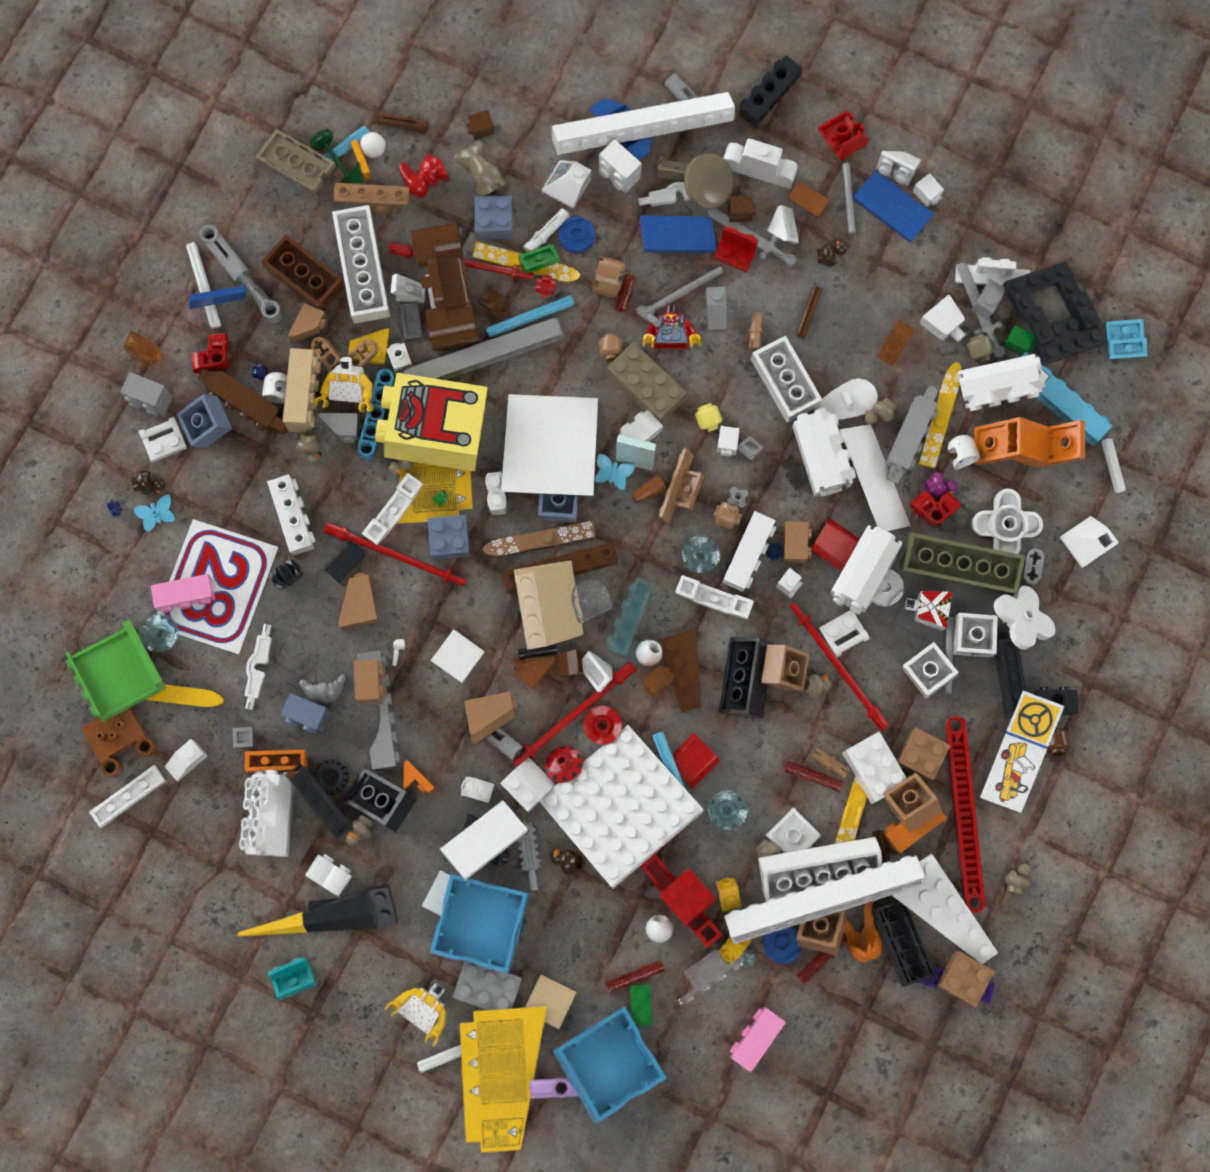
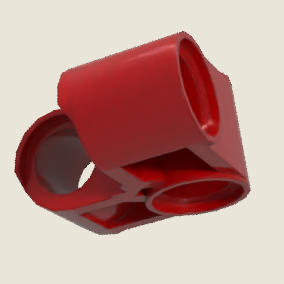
M226 333L208 335V350L191 354L193 373L201 374L204 369L209 372L223 371L229 366V342ZM223 357L220 362H215L217 358Z
M923 491L909 504L910 508L934 528L943 524L962 506L949 491L938 502L930 494ZM931 514H938L941 519L934 520Z

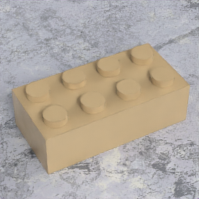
M290 348L283 423L289 432L312 433V427L315 428L316 417L313 414L314 409H317V406H315L316 391H319L317 374L321 373V362L318 361V356L315 355L314 351L310 349Z

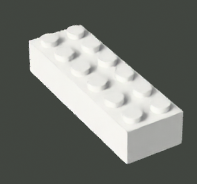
M369 205L332 212L349 308L354 324L391 317Z
M875 837L758 858L762 891L766 902L771 898L779 899L786 897L791 892L805 891L810 886L818 887L824 885L829 880L837 881L843 879L848 874L856 875L862 873L867 868L875 869L882 866L881 849Z

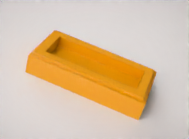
M358 140L351 141L357 162H360L365 181H368L372 176Z

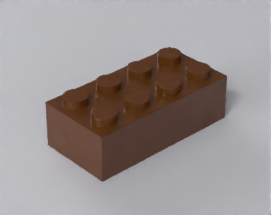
M286 234L261 261L266 271L310 306L325 311L345 288L341 277Z

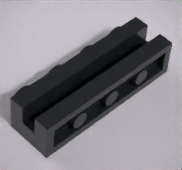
M1009 638L997 640L995 655L1005 719H1012L1022 692H1026L1020 650Z
M298 764L285 775L333 837L339 839L352 828V825L304 765Z

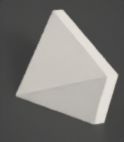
M782 205L778 206L767 231L786 242L799 243L793 209Z
M588 651L582 658L583 673L597 692H601L612 680L613 666L591 651Z

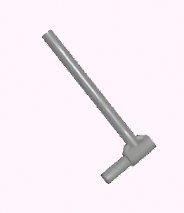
M720 266L651 306H638L636 313L654 326H660L661 321L654 316L655 311L722 274L723 269Z

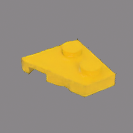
M386 328L351 340L348 355L362 341L372 340L377 343L379 350L376 356L368 363L385 365L390 329ZM367 345L368 349L366 352H371V345ZM355 356L352 361L360 362L358 356Z

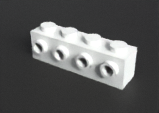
M288 474L267 481L289 552L294 556L314 549L313 543L316 540L313 532H309L307 525H310L307 514H303L302 508L305 506L302 497L297 495L296 490H299L296 479L292 480Z
M754 511L723 579V584L741 592H744L745 587L750 588L754 579L750 576L753 570L757 572L761 561L758 558L761 553L765 554L769 544L766 541L768 536L773 537L777 528L773 526L776 520Z

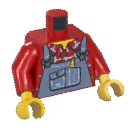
M675 305L665 306V314L658 315V319L661 321L660 326L656 327L651 323L646 330L642 344L645 346L646 343H649L653 349H689V340L690 347H693L694 343H698L701 346V337L697 334L691 322L685 320V315L676 314Z

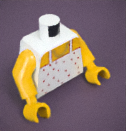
M350 357L341 358V365H337L325 378L320 391L321 397L316 398L315 406L318 407L319 402L323 400L322 408H326L328 406L326 398L329 396V400L360 403V412H364L367 405V412H371L373 410V405L370 403L373 389L371 381L364 374L363 368L352 366V359Z
M437 983L434 984L430 991H427L425 988L410 989L400 994L393 1002L388 1003L385 1010L388 1007L393 1008L394 1012L390 1016H394L398 1011L427 1034L425 1043L429 1038L433 1039L434 1043L432 1046L434 1047L446 1024L445 1004L439 1000L445 989Z

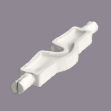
M676 182L669 185L666 189L649 192L648 197L638 198L639 206L651 204L652 207L674 204L677 200L676 192H681L685 200H690L686 193L684 182Z
M263 624L262 635L257 636L254 653L247 662L246 672L248 681L245 690V696L248 697L245 707L247 710H253L255 699H259L265 679V673L256 670L255 666L257 664H268L272 642V638L269 637L271 629L269 624Z

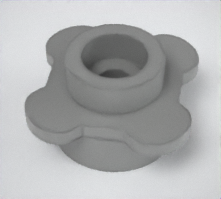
M732 487L730 489L731 495L727 502L740 508L745 507L748 491Z

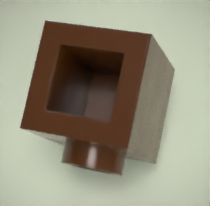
M489 110L468 116L466 128L468 134H472L474 140L495 134Z
M746 195L730 196L728 205L729 222H751L753 215H756V204H753V197Z

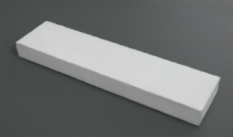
M153 765L89 811L98 826L103 828L165 783L166 779L156 765Z

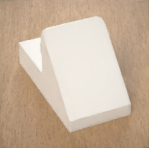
M399 274L392 275L391 293L396 295V301L424 303L425 289H422L421 283Z

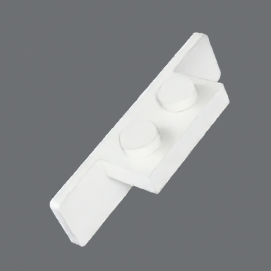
M984 257L979 259L975 266L967 265L975 285H986L988 280L991 279L1003 286V283L1007 280L1030 273V270L1016 269V262L1009 259L992 260L991 258ZM956 266L955 282L963 284Z

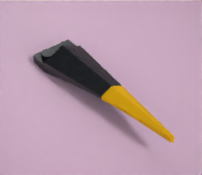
M387 884L369 887L322 906L240 931L237 936L373 929L378 926L397 924L398 917L390 886Z

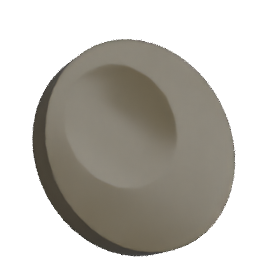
M701 154L695 157L689 163L685 172L684 185L686 193L690 200L701 208L721 206L729 198L733 187V175L729 164L717 154Z

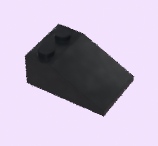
M364 768L343 801L396 833L417 799L407 791Z

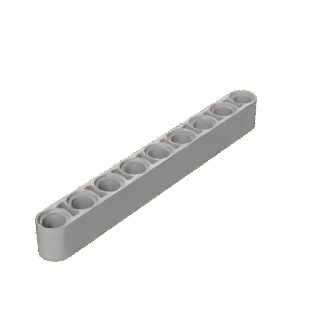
M553 318L405 369L401 373L447 380L557 342L564 338V334L559 320Z

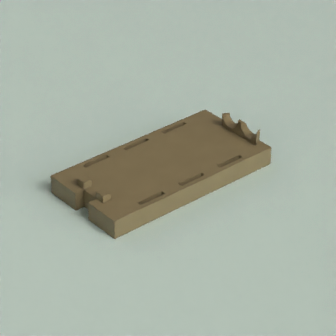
M278 129L275 130L255 157L258 162L314 194L323 185L322 179L324 176L329 177L336 167L335 162Z

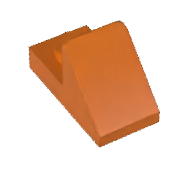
M406 760L404 762L403 790L407 791L417 781L418 784L416 786L423 793L427 791L431 794L436 788Z

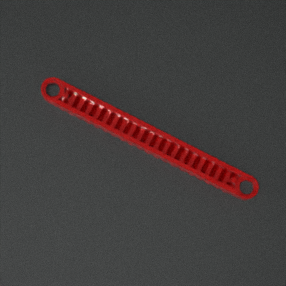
M953 716L946 721L945 732L946 743L951 745L947 758L949 760L948 766L963 900L971 913H979L984 910L986 901L967 728L963 718ZM952 721L960 723L961 728L959 731L951 729L950 724ZM973 897L978 898L980 901V906L977 909H973L969 904Z

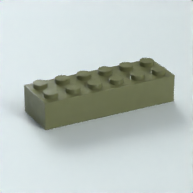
M908 531L900 569L1017 594L1026 556Z

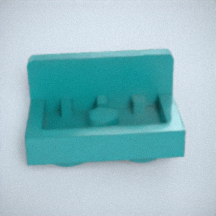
M305 957L296 958L291 963L277 966L268 972L279 1001L317 985L311 964Z

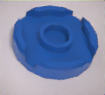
M571 217L565 220L558 231L559 242L562 247L574 254L587 251L595 240L593 225L582 217Z
M791 926L765 934L763 950L766 956L779 964L794 961L802 950V947L798 946L796 939L798 931Z

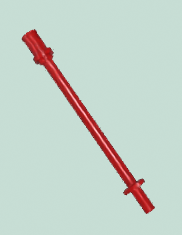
M389 243L388 249L390 250H388V254L404 256V259H409L412 256L415 257L411 244ZM464 259L466 267L509 275L512 281H515L516 277L529 280L534 279V273L525 274L524 271L517 270L518 265L516 264L512 269Z
M327 522L325 525L324 533L339 538L341 542L346 540L352 541L444 578L443 584H446L448 580L464 587L467 584V579L452 574V568L444 571L382 545H376L370 540L350 533L347 527L342 528L330 522Z
M796 602L789 607L800 620L797 625H804L866 708L868 719H872L880 732L888 727L890 723L880 712L879 706L872 705L809 621L812 617L811 614L806 617Z
M629 661L619 671H614L612 673V680L601 692L596 691L529 747L525 744L526 750L513 760L512 763L518 767L530 756L535 759V752L615 685H623L625 683L624 680L637 671L636 667Z

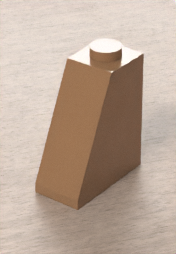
M358 573L353 575L354 578H349L338 623L341 630L379 622L371 579L368 574Z
M510 691L464 701L472 743L479 742L515 718L514 710L518 708L516 698H511Z

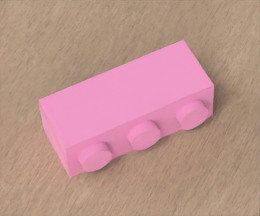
M209 574L151 585L154 608L161 611V613L171 612L172 608L180 607V609L192 607L191 604L196 603L206 605L210 604L211 600H216L212 577Z
M766 1007L757 1010L753 1016L755 1021L751 1027L749 1025L745 1027L741 1034L743 1036L742 1040L739 1043L736 1041L730 1049L732 1053L730 1057L749 1072H752L786 1023Z

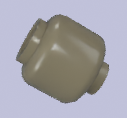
M982 333L969 339L970 342H968L967 348L973 360H979L981 363L991 359L990 355L994 353L995 349L989 336H984Z

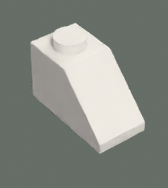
M190 739L174 753L165 768L178 782L208 755L196 741Z

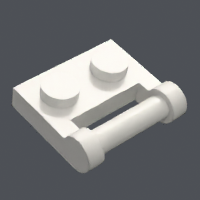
M171 417L169 421L147 430H139L140 437L152 463L187 449L175 417ZM173 428L174 432L152 441L149 440L150 436Z
M851 610L818 629L836 657L841 656L842 652L856 644L870 639L855 613ZM855 630L858 632L857 636L839 646L834 643Z

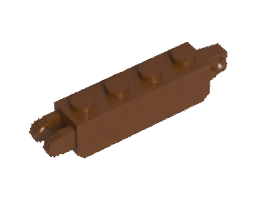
M204 369L198 376V380L209 391L208 395L218 396L220 400L225 402L223 404L231 411L237 410L240 412V417L246 421L252 420L255 422L254 425L261 431L266 429L271 432L273 429L281 435L288 433L283 420L280 419V411L275 405L223 371H218L214 374Z

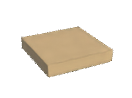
M540 975L525 1008L546 1006L544 1022L559 1029L576 995V991Z

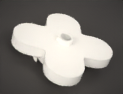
M1004 489L998 492L994 498V510H984L975 514L972 518L971 526L977 535L993 538V549L1018 554L1021 548V538L1037 536L1042 531L1043 521L1037 513L1021 510V498L1015 490ZM1004 521L1009 523L1008 528L1005 527Z
M1022 586L1018 589L1017 594L1014 593V597L1005 594L994 601L996 614L1002 619L1003 623H1007L1010 628L1008 632L1010 633L1011 640L1018 648L1026 650L1035 644L1036 638L1047 640L1055 634V625L1049 616L1039 611V598L1032 588Z

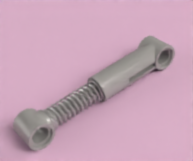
M213 225L203 226L200 230V237L204 245L211 251L233 280L241 286H245L247 294L260 308L265 320L270 324L279 323L282 320L283 313L278 303L268 298V295L264 293V290L260 288L250 275V270L221 236L217 228ZM209 235H214L212 239H207ZM219 246H220V247L222 248V250L226 253V255H227L226 257H225V256L223 255V253L219 250V248H218ZM270 310H276L273 315H268Z

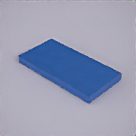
M876 170L853 197L855 202L910 243L934 215Z
M642 215L640 217L644 252H716L712 217Z

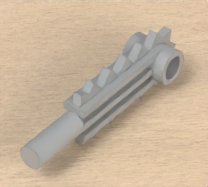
M523 821L522 823L528 829V832L516 840L521 843L517 849L523 851L519 855L520 858L524 859L520 865L523 866L522 870L528 871L531 891L538 890L536 870L541 867L539 864L541 860L536 858L540 852L535 850L538 844L533 841L537 837L532 834L536 829L532 827V822L526 823Z

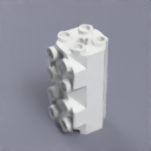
M1035 354L958 371L959 375H963V378H959L963 399L969 403L965 404V407L970 408V411L983 409L982 405L989 404V407L1001 405L1003 400H1008V403L1020 401L1022 396H1027L1028 399L1039 397L1042 388H1045L1044 377L1039 376L1038 369H1042L1040 357H1035Z
M826 408L818 409L814 414L810 415L808 413L800 414L792 425L814 497H818L819 493L820 496L838 493L842 491L841 487L846 485V488L851 487L853 479L856 478L854 468L849 465V452L847 449H842L844 436L837 427L839 425L838 417L836 414L827 412Z
M868 525L831 590V595L834 597L833 601L838 605L843 606L844 604L850 607V610L855 614L860 615L861 612H866L876 596L883 579L892 567L902 547V542L899 540L897 543L894 541L896 537L893 534L879 527H875L872 530L871 526Z
M273 770L255 771V774L245 781L243 807L250 814L241 821L242 831L239 847L241 850H245V853L248 855L289 856L294 787L285 777L288 772L278 773V771Z

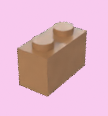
M785 521L783 525V563H806L808 558H811V547L808 546V539H811L812 529L808 528V522Z

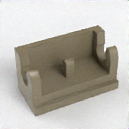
M660 156L657 178L684 182L685 172L689 163L663 160L664 157Z

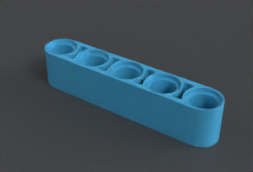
M382 369L377 374L372 392V400H370L373 410L366 414L359 440V455L365 461L372 460L375 457L379 442H375V435L369 436L367 431L370 429L376 430L378 419L385 420L388 409L381 408L382 400H378L376 397L379 394H383L384 385L394 387V375L389 369ZM385 376L391 378L387 383L381 381ZM378 411L381 413V416L373 418L371 416L372 413ZM365 447L372 448V451L368 454L362 452Z

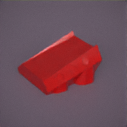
M847 110L818 127V131L837 157L842 160L862 147L865 148L869 141L865 135V127L860 123H856L854 115Z
M830 518L811 550L819 559L824 558L831 566L843 571L860 538Z
M695 733L672 754L680 777L691 789L721 762Z

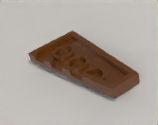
M696 628L659 639L681 712L685 713L701 708Z

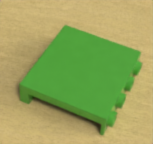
M130 620L123 622L124 629L72 656L69 652H66L68 657L66 663L71 671H75L76 675L73 677L78 686L82 685L84 691L81 692L84 699L92 704L90 711L95 718L99 717L102 722L166 689L162 678Z

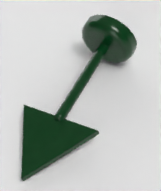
M324 129L316 133L309 144L314 150H322L324 148L327 150L345 175L339 183L363 184L360 162L348 172L329 147L334 137L332 131Z

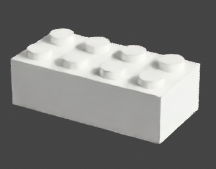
M786 336L752 353L751 361L787 423L796 419L798 415L808 413L820 406L822 398Z

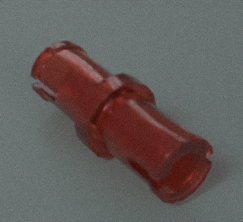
M631 274L625 275L622 288L618 292L619 298L615 310L621 313L626 312L629 299L633 295L632 289L636 277Z

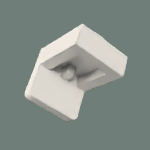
M466 777L461 785V796L489 803L494 784L477 778Z

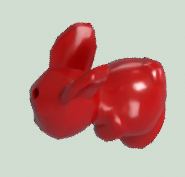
M430 154L424 156L419 173H414L411 167L404 162L399 165L400 174L406 183V187L409 188V194L418 198H424L427 195L429 185L435 187L438 186L439 180L443 182L450 181L441 159Z

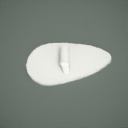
M850 380L826 395L822 399L820 406L815 408L814 413L818 409L826 408L827 412L836 414L838 420L866 414L865 411H872L873 404L877 402V391L872 383L867 380Z

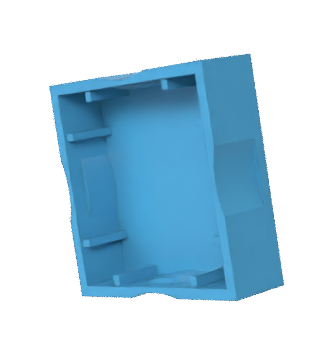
M450 874L443 901V912L436 927L430 953L510 973L530 894L470 878L464 880L462 876Z
M625 1007L618 1009L553 1050L593 1123L605 1119L623 1107L633 1097L645 1093L666 1079L653 1054L643 1043L640 1032Z

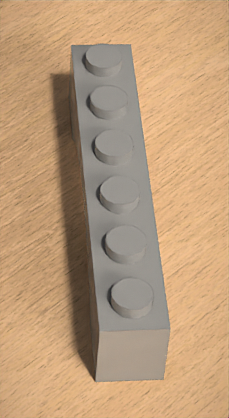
M380 650L357 654V660L378 659L383 664V667H387L386 655H382ZM386 674V679H383L386 690L387 686L390 685L388 674ZM387 693V698H383L384 704H379V731L375 742L370 748L372 770L374 771L397 768V762H400L399 751H395L394 744L398 743L397 734L392 729V724H395L394 713L390 712L389 705H392L391 693Z

